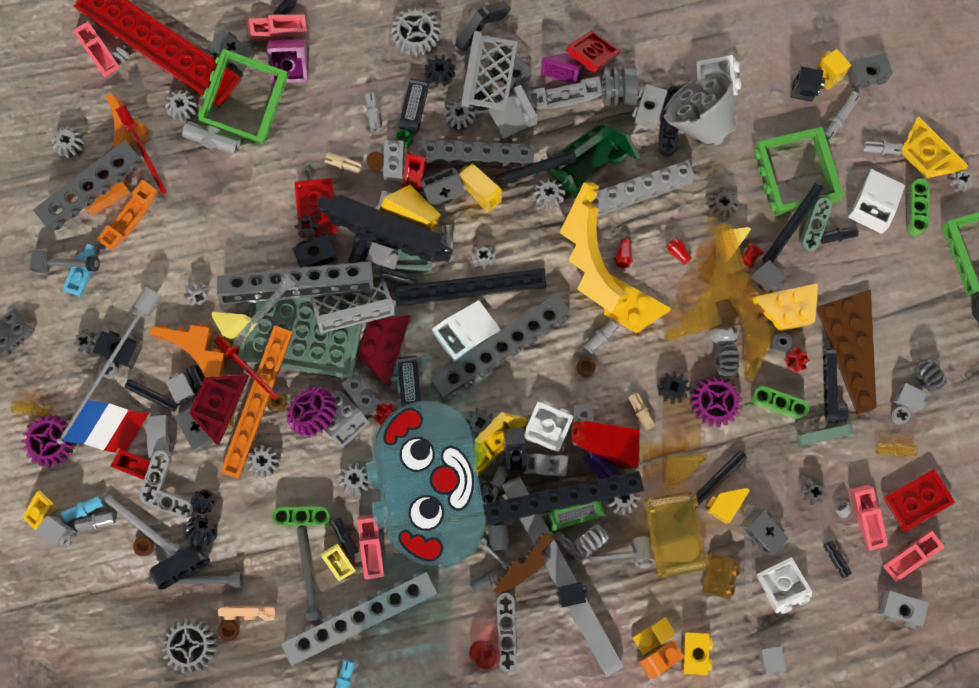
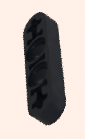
M677 86L670 87L665 97L659 140V153L664 157L672 156L677 146L679 129L670 125L664 118L666 114L665 107L672 98V93L680 90ZM672 126L675 132L667 134L665 127ZM667 139L670 140V142H669L670 150H669V151H666V148H665V145H666V143H667Z

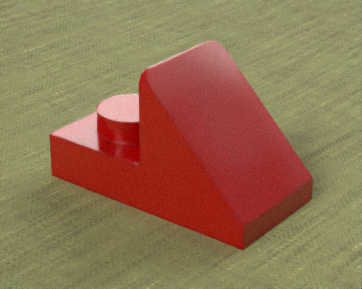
M410 153L406 154L402 188L411 185L418 193L421 192L422 187L419 180L423 179L424 172L427 169L426 157Z
M118 448L110 467L144 480L150 461Z

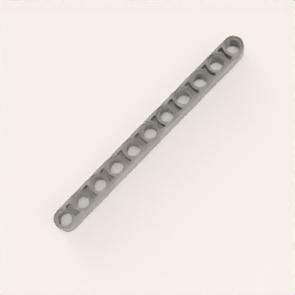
M519 476L502 484L508 499L529 495ZM541 515L519 519L532 544L536 547L537 543L535 541L540 534L549 532ZM553 540L545 551L551 558L544 566L556 588L578 583L555 540ZM587 599L585 603L567 606L605 677L624 668Z

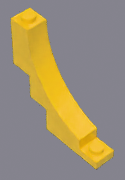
M583 183L561 228L560 234L576 244L568 261L585 272L577 289L609 312H621L627 306L629 295L615 283L608 273L598 247L596 228L599 208L593 205L592 201L597 196L599 186L595 183Z

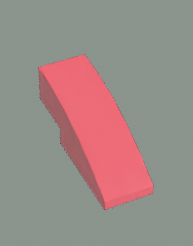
M268 15L267 18H249L247 23L249 42L278 40L307 33L305 15Z
M88 21L73 30L104 77L120 68Z
M864 485L849 489L854 511L867 549L870 551L888 546L881 509L877 507L874 488L870 485Z
M378 514L358 516L357 523L364 578L384 577Z
M930 529L890 559L883 567L892 579L897 582L945 547L932 529Z

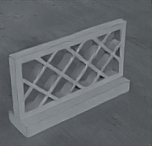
M474 31L462 96V106L469 107L470 104L506 111L518 41L481 35L482 32ZM484 42L492 43L495 48L487 52L483 47ZM511 46L513 50L505 55L501 48ZM498 51L502 58L495 62L490 55ZM487 57L492 64L484 68L480 62ZM506 61L510 68L503 72L498 65ZM495 67L500 74L492 79L488 71ZM485 74L489 81L481 85L477 79ZM503 77L507 85L499 88L495 81ZM490 84L497 90L491 95L484 89ZM479 91H482L486 96L482 101L474 99L475 94ZM500 94L504 99V103H495L492 98Z
M380 273L373 275V281L380 280L381 284L378 288L374 287V294L371 298L363 295L364 292L350 293L356 296L353 302L345 300L348 294H342L341 297L327 295L322 302L314 297H310L320 334L395 315L392 298H390L385 280L380 277ZM378 294L386 297L385 300H375ZM330 298L337 301L334 307L326 304ZM359 299L367 301L365 305H356ZM341 303L349 306L345 310H339L338 307ZM322 308L330 311L328 314L319 315Z

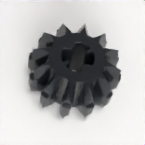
M435 55V60H428L429 64L425 65V77L429 78L428 82L430 84L435 82L437 87L439 83H442V86L445 87V82H452V77H455V65L451 64L452 60L450 58L445 60L443 55L441 59H438V56Z
M673 371L671 376L669 373H665V378L661 377L659 379L661 384L657 385V389L662 390L658 393V396L665 395L666 397L663 401L666 402L670 399L671 405L675 403V399L678 403H681L682 398L686 399L688 397L686 392L690 390V387L684 386L689 382L688 379L682 381L681 379L684 375L680 374L679 377H676V371ZM671 384H673V386H674V385L677 386V389L675 390V392H674V390L671 391V390L669 389V387L671 386Z
M198 514L196 518L191 517L185 524L184 538L188 540V544L193 543L195 547L197 545L202 548L206 545L211 546L217 538L218 525L214 523V519L209 520L207 516L203 518Z

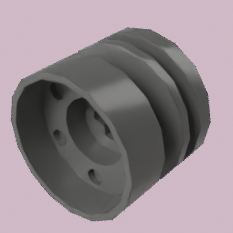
M612 66L611 75L609 67H603L600 82L604 106H610L611 97L614 106H617L619 97L622 98L623 105H636L638 100L636 66H622L621 74H618L616 66Z

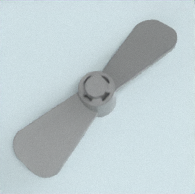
M688 535L652 544L650 537L641 536L632 539L633 551L590 554L588 560L601 561L634 557L635 565L640 568L650 567L655 560L691 562L698 555V540L696 537Z

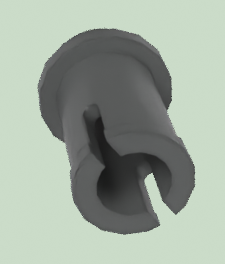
M485 572V575L469 583L473 592L476 593L488 586L492 587L496 581L491 572Z

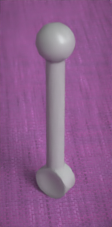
M480 539L479 545L485 547L503 565L504 570H507L506 567L509 563H506L487 544L486 539Z

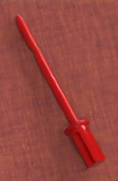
M126 105L115 109L125 128L124 132L130 131L162 195L167 193L134 129L138 124L134 123Z
M218 335L214 339V343L225 353V358L228 360L234 359L276 400L277 393L237 355L239 349L236 346H232L222 335Z

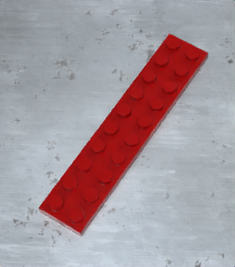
M78 0L74 4V8L202 97L206 88L210 87V75L213 70H216L218 65L216 60L130 1ZM227 67L214 101V105L219 108L242 81L240 76Z

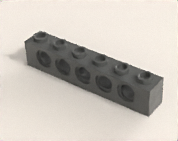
M124 140L34 208L33 211L51 232L59 230L69 219L78 216L82 209L91 206L95 199L107 194L112 186L121 183L129 173L137 171L141 164H143V161L127 141ZM124 161L121 167H117L119 162ZM109 173L108 177L102 179L103 174ZM93 184V188L87 191V187ZM78 196L75 202H71L73 197ZM62 208V211L56 214L57 209Z
M422 140L421 156L426 157L427 165L464 167L473 163L476 167L515 169L533 163L534 144Z

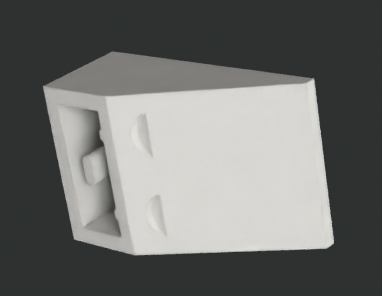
M871 169L848 218L881 234L889 228L897 211L905 185Z
M480 301L448 317L432 329L433 335L453 362L501 331Z

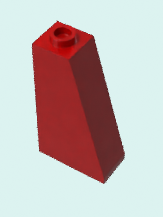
M591 421L573 422V443L622 469L639 468L640 429Z

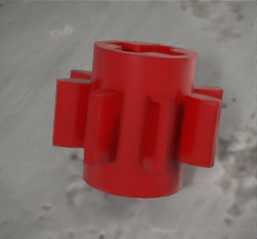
M796 348L794 351H787L788 356L784 359L787 369H793L794 373L807 369L806 364L810 362L807 351L801 352L800 348Z
M382 403V405L375 409L377 415L373 417L380 427H387L392 418L398 414V411L391 403L389 405Z

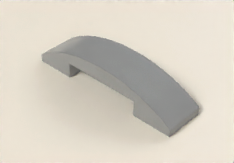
M600 77L581 80L582 83L548 90L545 87L527 91V97L534 110L559 108L582 103L602 95Z

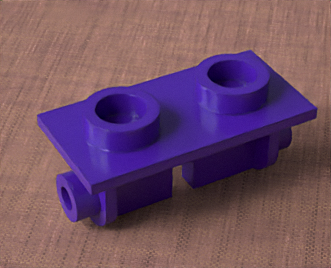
M589 452L583 458L599 479L621 475L611 462L592 452Z

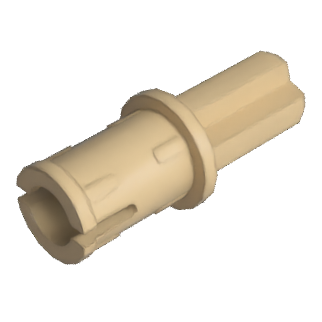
M331 152L326 154L325 158H328V160L325 159L326 164H331L339 167L340 170L345 169L357 174L362 170L361 163L347 159V156L342 157Z
M639 393L631 395L629 401L636 412L635 416H638L645 431L655 427L656 424L648 412L649 408H646Z

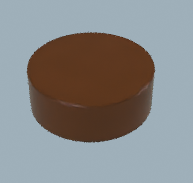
M375 151L367 156L366 162L369 169L380 171L384 168V155Z
M583 357L578 361L576 369L579 375L589 377L595 372L596 364L593 359Z
M146 536L137 538L133 544L134 552L139 556L150 555L155 547L153 540Z
M224 621L219 626V636L225 641L236 639L239 635L238 624L234 621Z

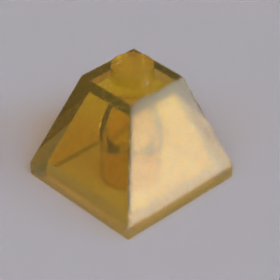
M666 455L662 459L663 482H668L669 486H679L680 482L685 481L707 459V455Z

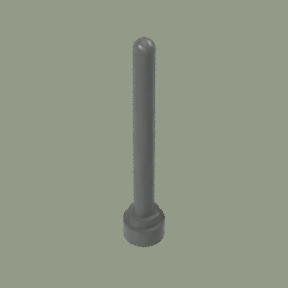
M299 526L297 534L309 607L307 609L306 621L322 620V612L316 606L305 528Z
M233 572L229 576H188L175 584H229L233 588H242L243 572ZM152 576L147 579L148 583L155 584Z

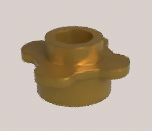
M277 393L276 400L270 396L267 408L270 411L279 410L284 412L286 410L285 403L288 400L287 394Z

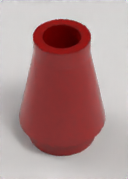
M677 237L665 246L668 249L667 252L683 265L692 259L683 241Z
M629 239L620 240V245L614 258L617 267L629 268L633 263L632 241Z

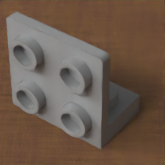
M521 85L515 87L514 95L508 97L506 111L493 108L488 109L503 139H507L537 125L538 116ZM504 100L499 101L497 103L503 104Z
M339 391L334 396L338 408L335 410L337 415L332 417L334 422H330L328 424L329 428H324V430L342 449L370 422L342 391Z

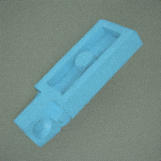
M87 244L84 252L76 255L75 259L86 260L88 256H95L98 248ZM71 267L62 290L82 297L93 271H87L86 267Z

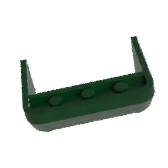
M601 123L554 155L557 156L574 151L577 157L576 162L550 169V172L563 185V188L569 195L577 198L583 185L582 180L609 161L621 163L626 160L627 156L638 160L640 156L628 133L607 123Z

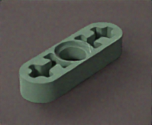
M819 197L810 209L800 239L801 246L808 251L816 250L820 244L832 209V203L828 198ZM819 203H824L826 207L820 208L818 205ZM815 213L823 214V217L815 215ZM814 219L820 220V226L817 229H813L811 226ZM809 230L812 231V232H814V233H817V234H816V235L811 234V233H809ZM807 239L813 240V244H809L808 246V244L806 243Z
M852 424L799 435L797 439L799 446L849 436L854 434Z

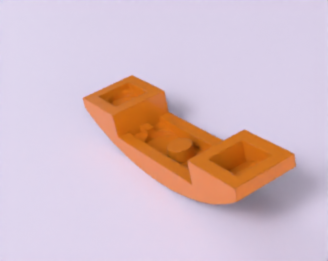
M142 179L131 193L133 196L111 226L107 225L96 240L111 251L118 247L144 217L158 190Z

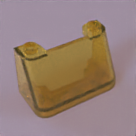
M688 491L644 499L658 578L706 570V566L710 564L708 554H703L695 506H698L696 494L692 495V492Z

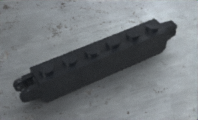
M343 195L336 196L334 200L323 196L317 201L318 211L327 215L328 220L335 226L346 227L353 233H361L370 240L381 241L388 247H396L405 254L416 255L426 262L431 261L434 263L435 259L449 262L453 249L442 244V238L436 232Z

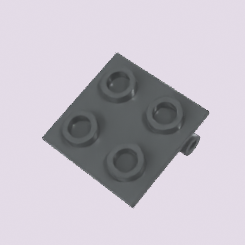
M15 308L0 320V355L3 356L10 355L16 347H20L17 342L19 341L23 344L24 341L21 338L26 341L30 336H33L34 329L30 325L28 326Z

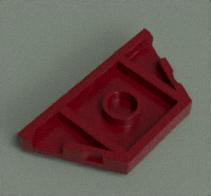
M411 315L369 321L358 359L388 386H390L397 357H399Z
M247 374L205 377L189 414L216 445L221 443L249 378Z

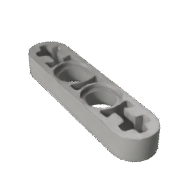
M502 593L497 598L499 667L504 672H512L517 665L515 601L511 594ZM504 596L511 600V604H508V610L512 609V614L504 613L500 615V610L504 611V605L500 604V600H503ZM505 616L512 619V625L509 628L502 627L500 623L501 619ZM504 637H510L513 640V645L508 649L501 645V640ZM513 650L514 655L509 654V659L514 663L510 665V669H506V666L502 665V661L506 660V655H501V651L509 652Z

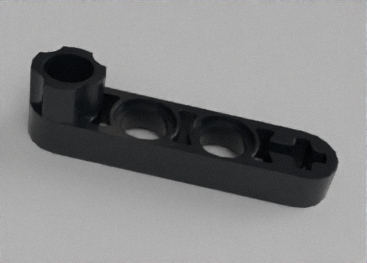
M824 348L823 388L825 421L830 423H846L848 418L847 406L838 405L836 350Z

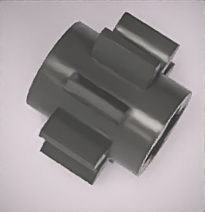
M83 330L82 334L75 335L77 339L73 345L79 347L78 352L82 353L85 350L86 354L90 355V351L94 349L98 339L94 338L95 333L90 332L88 335Z
M817 480L813 482V485L809 482L805 483L807 488L801 490L805 495L803 500H809L810 505H814L815 500L819 504L822 503L821 497L827 496L823 491L825 485L819 486ZM814 489V492L817 493V496H814L813 493H810V490Z

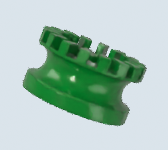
M402 129L397 132L396 141H399L405 135L409 139H407L406 143L404 142V148H408L413 142L412 134L410 131Z

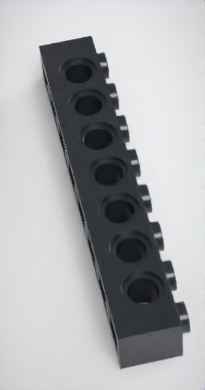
M640 471L491 502L483 504L487 525L642 493L644 487Z

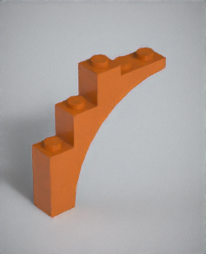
M112 93L106 95L105 98L111 108L114 119L115 137L113 149L124 140L127 141L133 150L136 149L137 145L130 131L124 132L125 128L115 110L124 106L123 102L119 97L115 98ZM137 118L134 119V123L138 124L134 129L142 144L151 140L147 135L150 131L145 123L140 124ZM124 161L119 162L117 167H121ZM109 173L103 174L102 179L108 177ZM126 177L121 183L112 186L107 194L95 199V202L91 206L85 207V209L93 216L131 193L127 187L130 184ZM91 184L86 190H91L93 188V184Z
M197 323L196 326L190 325L189 332L184 328L171 330L165 325L151 326L150 335L154 338L169 341L188 352L199 364L205 377L224 376L227 359L222 350L211 348V351H209L213 331L208 328V325ZM236 408L228 424L229 427H233Z

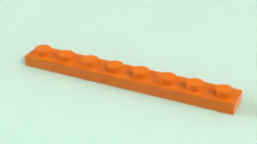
M275 325L256 373L272 390L294 333ZM255 380L220 471L240 479L270 398V395Z

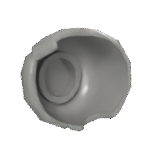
M712 327L709 331V337L717 345H732L738 339L740 328L718 327L713 329Z

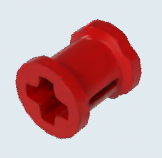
M749 243L748 249L743 256L739 257V261L746 267L752 268L754 266L753 263L758 256L763 254V251L757 245Z

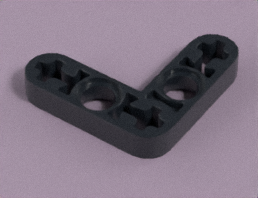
M505 1L481 7L462 32L455 46L461 52H465L472 45L474 31L481 32L487 23L503 19L508 15L511 7Z

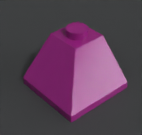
M568 53L543 57L541 75L576 84L582 63L571 58Z

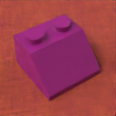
M306 39L269 40L267 46L269 65L288 72L289 77L286 83L308 82ZM270 74L271 83H276L277 77Z

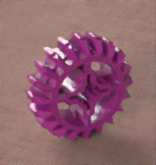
M715 375L712 376L711 381L708 377L704 379V382L699 381V387L695 386L693 388L695 393L690 395L692 399H695L690 402V405L696 406V408L692 409V413L698 411L699 414L696 416V419L702 416L704 418L702 424H705L708 420L709 427H712L714 422L717 428L721 427V422L724 426H727L728 420L734 422L735 418L733 416L738 417L740 413L737 410L742 409V405L737 404L743 401V398H737L741 391L735 392L734 389L737 385L733 384L730 386V379L723 382V376L718 381ZM718 387L723 389L724 392L716 393L709 388ZM703 392L706 394L705 397L708 400V404L705 408H703L701 401ZM728 395L731 400V407L729 411L727 410V406L725 404V398ZM723 396L718 404L710 407L714 400ZM717 410L719 413H723L724 416H713L708 412Z
M314 386L312 389L307 387L305 392L300 390V395L295 396L294 401H289L291 406L286 408L288 413L285 416L288 419V425L298 435L308 438L311 435L316 437L318 432L323 433V429L329 428L328 424L334 422L332 417L337 415L335 410L338 408L334 397L329 391L322 387Z
M47 414L46 419L44 416H39V422L34 419L32 420L33 426L27 425L29 432L23 433L24 436H27V439L22 440V443L27 445L22 449L23 451H28L26 457L32 458L31 462H38L39 466L46 464L47 467H51L52 463L58 466L59 459L65 462V455H72L69 449H75V446L71 445V442L63 441V444L57 443V429L59 428L63 434L69 424H66L67 420L64 418L60 419L58 415L52 417V415ZM49 426L43 434H39L42 429ZM42 439H52L53 441H56V443H50ZM36 440L40 442L41 453L36 448ZM60 447L57 452H55L52 455H49V453H52V450L54 448Z

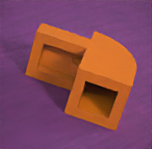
M671 640L637 662L648 679H653L684 658V655L674 640Z

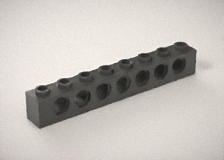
M371 262L342 263L339 265H322L217 276V295L220 306L374 291Z
M556 293L430 378L431 382L443 399L447 397L452 399L458 394L457 391L459 389L470 387L474 383V379L479 376L483 378L489 374V369L493 366L499 367L506 362L505 358L512 355L514 357L519 354L523 346L526 344L530 346L538 340L537 337L542 333L545 336L553 330L552 327L557 323L559 325L565 323L569 319L568 316L571 311L559 294ZM550 312L554 315V318L547 320L544 318V314ZM536 323L539 328L532 331L528 328V325ZM515 333H519L523 336V339L515 341L512 336ZM499 344H505L507 350L499 352L496 347ZM484 354H488L491 357V360L487 363L482 362L480 359ZM467 365L475 367L473 373H467L464 369ZM455 375L460 380L457 384H451L449 378Z

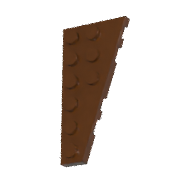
M870 289L816 307L831 348L836 350L837 365L856 415L877 408Z

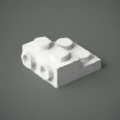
M733 55L696 62L698 81L704 79L705 74L725 72L733 81L734 96L738 95V90L741 89L740 78L737 79V72H740V64Z
M537 402L524 432V437L526 440L559 453L574 416H571V412L566 409L560 408V410L552 408L553 405L549 402Z
M792 557L757 574V579L766 592V597L775 613H788L792 610L793 605L797 603L804 605L810 601L812 590Z

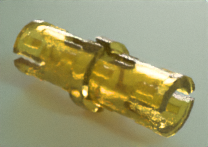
M13 400L11 403L15 405L11 406L12 413H23L30 417L35 415L46 417L47 414L53 412V406L40 405L33 401L26 403Z
M894 442V444L876 443V447L884 448L875 449L878 455L917 457L918 452L910 451L918 450L917 445L900 444V442Z

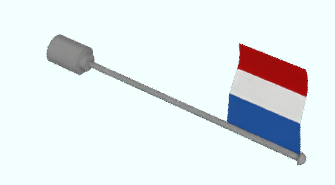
M144 287L133 305L135 308L134 312L137 314L60 439L57 438L58 444H63V441L86 444L116 453L118 448L127 451L149 413L134 412L110 403L89 401V398L140 316L143 318L146 315L150 316L162 296L155 291Z

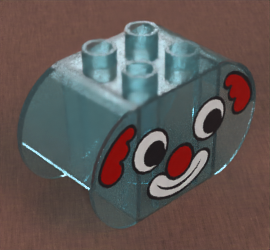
M420 401L404 405L390 414L383 422L374 444L376 460L366 462L369 486H372L373 490L380 489L382 499L381 501L372 502L374 524L378 526V529L386 528L387 535L394 547L412 562L429 568L449 567L462 562L472 555L479 547V541L483 538L485 532V514L471 431L465 418L448 405L432 401Z

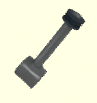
M32 250L29 270L37 273H49L51 266L86 267L87 271L96 272L99 270L100 261L97 256H88L86 260L51 258L52 254L50 252Z

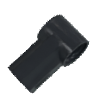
M356 233L348 263L366 262L372 242L375 243L376 240H370L365 235Z

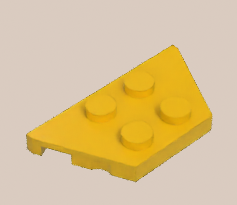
M920 117L916 118L915 124L902 147L901 154L925 178L965 171L968 168V164Z
M610 275L615 283L629 295L627 306L623 311L611 313L604 308V316L638 333L661 316L669 313L670 307Z
M812 284L759 295L752 298L754 304L758 303L765 312L763 314L773 322V325L779 331L811 325L816 320L818 285Z
M501 412L495 417L491 424L484 431L480 432L475 439L474 472L480 476L504 451L503 429L523 427L524 430L529 420L525 417Z

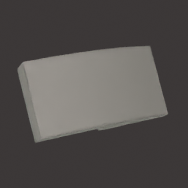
M167 415L147 417V448L149 458H152L156 451L162 449L169 451L170 438L167 435L169 418Z

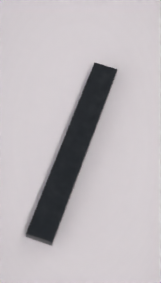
M541 268L394 287L396 306L399 307L547 288L545 270Z

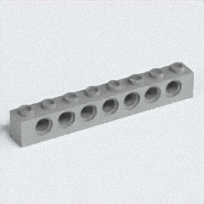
M419 571L411 575L413 579L407 582L403 579L393 584L395 588L389 591L386 588L375 593L377 597L371 600L366 597L358 601L359 606L353 609L348 606L339 611L340 615L334 618L330 615L322 619V624L316 627L312 624L303 628L304 633L298 636L296 633L285 637L286 642L281 644L290 665L298 664L437 595L438 593L428 572L423 574V571ZM412 584H416L419 587V593L416 596H411L408 592V588ZM394 593H398L401 596V602L397 605H393L390 601V597ZM376 602H380L383 605V610L379 614L374 613L372 610V606ZM357 611H362L365 615V619L361 623L356 622L354 618ZM339 620L346 622L347 627L343 632H340L336 627ZM321 629H325L328 632V638L324 641L318 637ZM303 638H307L310 641V646L306 650L300 646V641Z

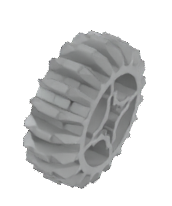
M414 7V11H410L407 8V13L401 11V17L396 16V22L392 23V40L396 42L395 46L397 48L401 47L402 53L407 50V55L414 52V55L417 57L418 52H421L424 56L425 50L431 52V47H436L435 41L440 39L439 22L436 21L435 15L431 16L430 11L424 13L423 7L420 11H417L416 7ZM425 25H427L431 30L429 35H427L426 31H424ZM403 28L408 33L406 39L401 35Z
M185 618L184 625L178 620L176 621L177 627L171 625L170 630L172 633L165 632V635L169 638L162 639V643L167 644V647L161 648V651L168 652L163 658L171 659L167 663L168 666L175 663L174 670L177 671L181 667V673H186L187 668L189 673H194V666L197 671L202 670L201 664L208 666L206 658L209 660L213 659L209 652H216V648H212L211 644L217 643L216 640H210V637L215 635L214 632L207 633L210 630V626L207 625L202 628L204 621H200L197 624L196 618H193L191 623L189 618ZM191 629L199 632L203 640H195ZM184 630L185 634H183L182 641L174 645L176 637ZM188 643H198V645L190 648L180 647ZM204 646L201 656L194 661L193 657H195L196 650ZM175 651H182L185 658H187V662L182 661Z

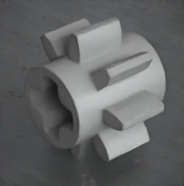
M968 169L952 173L949 176L952 179L949 186H952L955 192L962 190L964 193L968 190V187L970 188L974 185L971 182L974 175H971Z
M482 244V248L478 249L475 247L477 254L472 255V259H477L475 266L480 264L485 269L486 265H493L491 259L495 258V254H491L492 247L486 248L484 244ZM485 254H487V259H480V255L484 256Z
M192 281L191 284L185 287L187 293L184 294V297L191 305L194 303L201 305V303L208 299L206 293L209 290L204 287L205 285L201 281L198 284Z

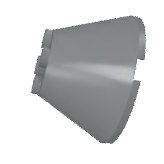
M712 72L705 74V78L698 82L694 79L677 91L665 107L666 114L664 118L670 125L703 143L719 145L730 132L737 128L735 124L733 81L725 72Z

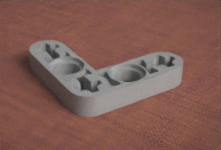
M165 449L156 451L151 458L140 491V500L146 505L181 518L192 516L195 510L193 509L194 504L190 503V499L162 489L172 462V455ZM163 454V458L166 459V461L161 463L160 468L154 467L160 464L161 459H159L158 456H161ZM153 472L160 474L159 482L152 480L151 474ZM152 486H157V488H153L151 492V495L154 497L148 499V495L146 493L151 490ZM164 497L172 499L171 507L164 505ZM187 504V505H188L187 508H188L190 511L184 513V509H183V508L178 507V508H176V510H175V507H176L177 505H179V506H185V505Z

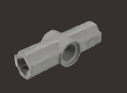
M190 121L185 123L182 136L184 138L199 142L206 148L212 150L217 148L231 154H236L239 151L240 138L223 133L216 127H205Z

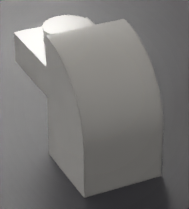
M526 454V472L524 474L551 478L566 476L568 456Z

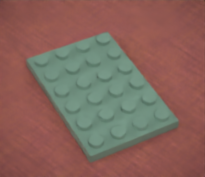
M310 297L249 303L247 316L254 319V323L243 332L239 357L245 363L260 365L275 325L294 332L281 366L282 369L348 379L353 375L363 323L320 334ZM314 297L316 300L321 302L324 299L322 297ZM329 299L326 304L334 307L337 301ZM341 303L338 309L345 310L349 306ZM322 308L319 315L328 314L330 311Z

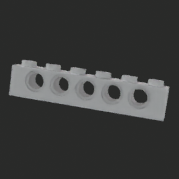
M687 160L597 191V196L592 201V204L599 208L598 216L688 186L692 184L695 176Z

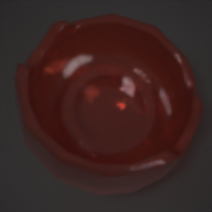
M484 639L473 642L470 647L469 658L475 661L476 668L489 671L495 669L500 662V650L496 643Z

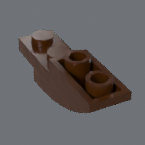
M551 531L545 534L541 533L535 541L537 543L536 547L533 550L530 549L524 556V559L522 557L516 561L513 559L506 567L508 572L505 576L501 575L495 582L497 587L493 592L497 594L507 591L536 574L551 558L545 551L556 538V535Z

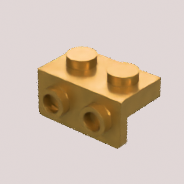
M712 553L702 592L731 600V596L734 595L736 589V577L739 576L741 571L740 562Z

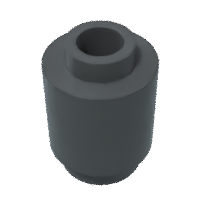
M786 333L776 334L769 342L771 352L776 355L784 354L792 346V339Z
M501 522L488 527L490 546H492L493 551L509 549L508 525H504Z

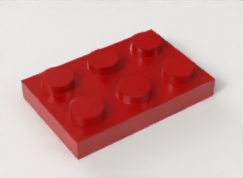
M591 30L569 44L566 52L570 54L571 58L584 64L588 70L597 72L618 57L620 50Z
M326 178L294 182L298 218H304L305 214H307L309 219L314 216L315 221L313 224L317 223L319 225L318 228H315L317 235L311 234L309 236L316 237L321 234L338 235L337 226L328 220L327 215L318 211L317 202L323 196L334 200L333 179ZM303 225L304 228H311L310 225ZM303 234L300 238H307V237H306L305 234Z
M935 468L883 497L903 532L908 531L956 503Z

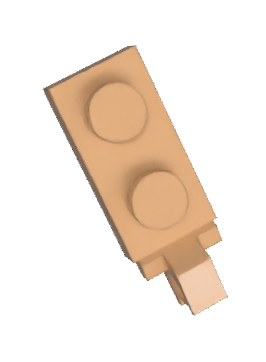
M222 606L218 609V616H224V620H235L236 616H244V620H255L256 616H259L264 621L276 618V607Z

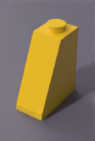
M473 163L469 166H464L459 171L462 185L487 213L502 202L501 188Z
M411 185L386 196L379 209L431 231L438 226L437 221L441 216Z

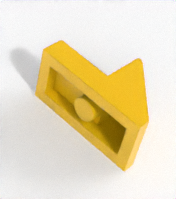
M39 490L36 492L22 518L37 530L49 514L58 510L59 507Z
M663 617L633 636L632 639L641 654L644 655L655 647L663 645L676 635V632L667 618Z

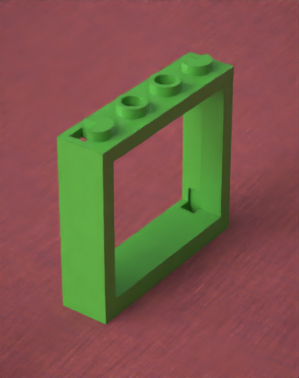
M223 49L222 53H219L216 58V64H218L216 70H213L210 75L209 81H211V85L204 92L203 99H205L203 106L199 107L198 120L204 124L265 145L289 74L287 71ZM229 60L277 77L258 135L209 119Z
M823 127L757 142L754 148V158L759 162V175L764 179V191L769 196V208L772 209L775 217L794 213L803 200L785 205L782 204L766 149L812 138L829 194L820 197L828 198L831 203L839 202L844 197ZM819 203L818 207H819V206H823V205H825V204H824V203Z
M979 212L949 220L941 226L967 296L979 293V283L958 227L978 222Z

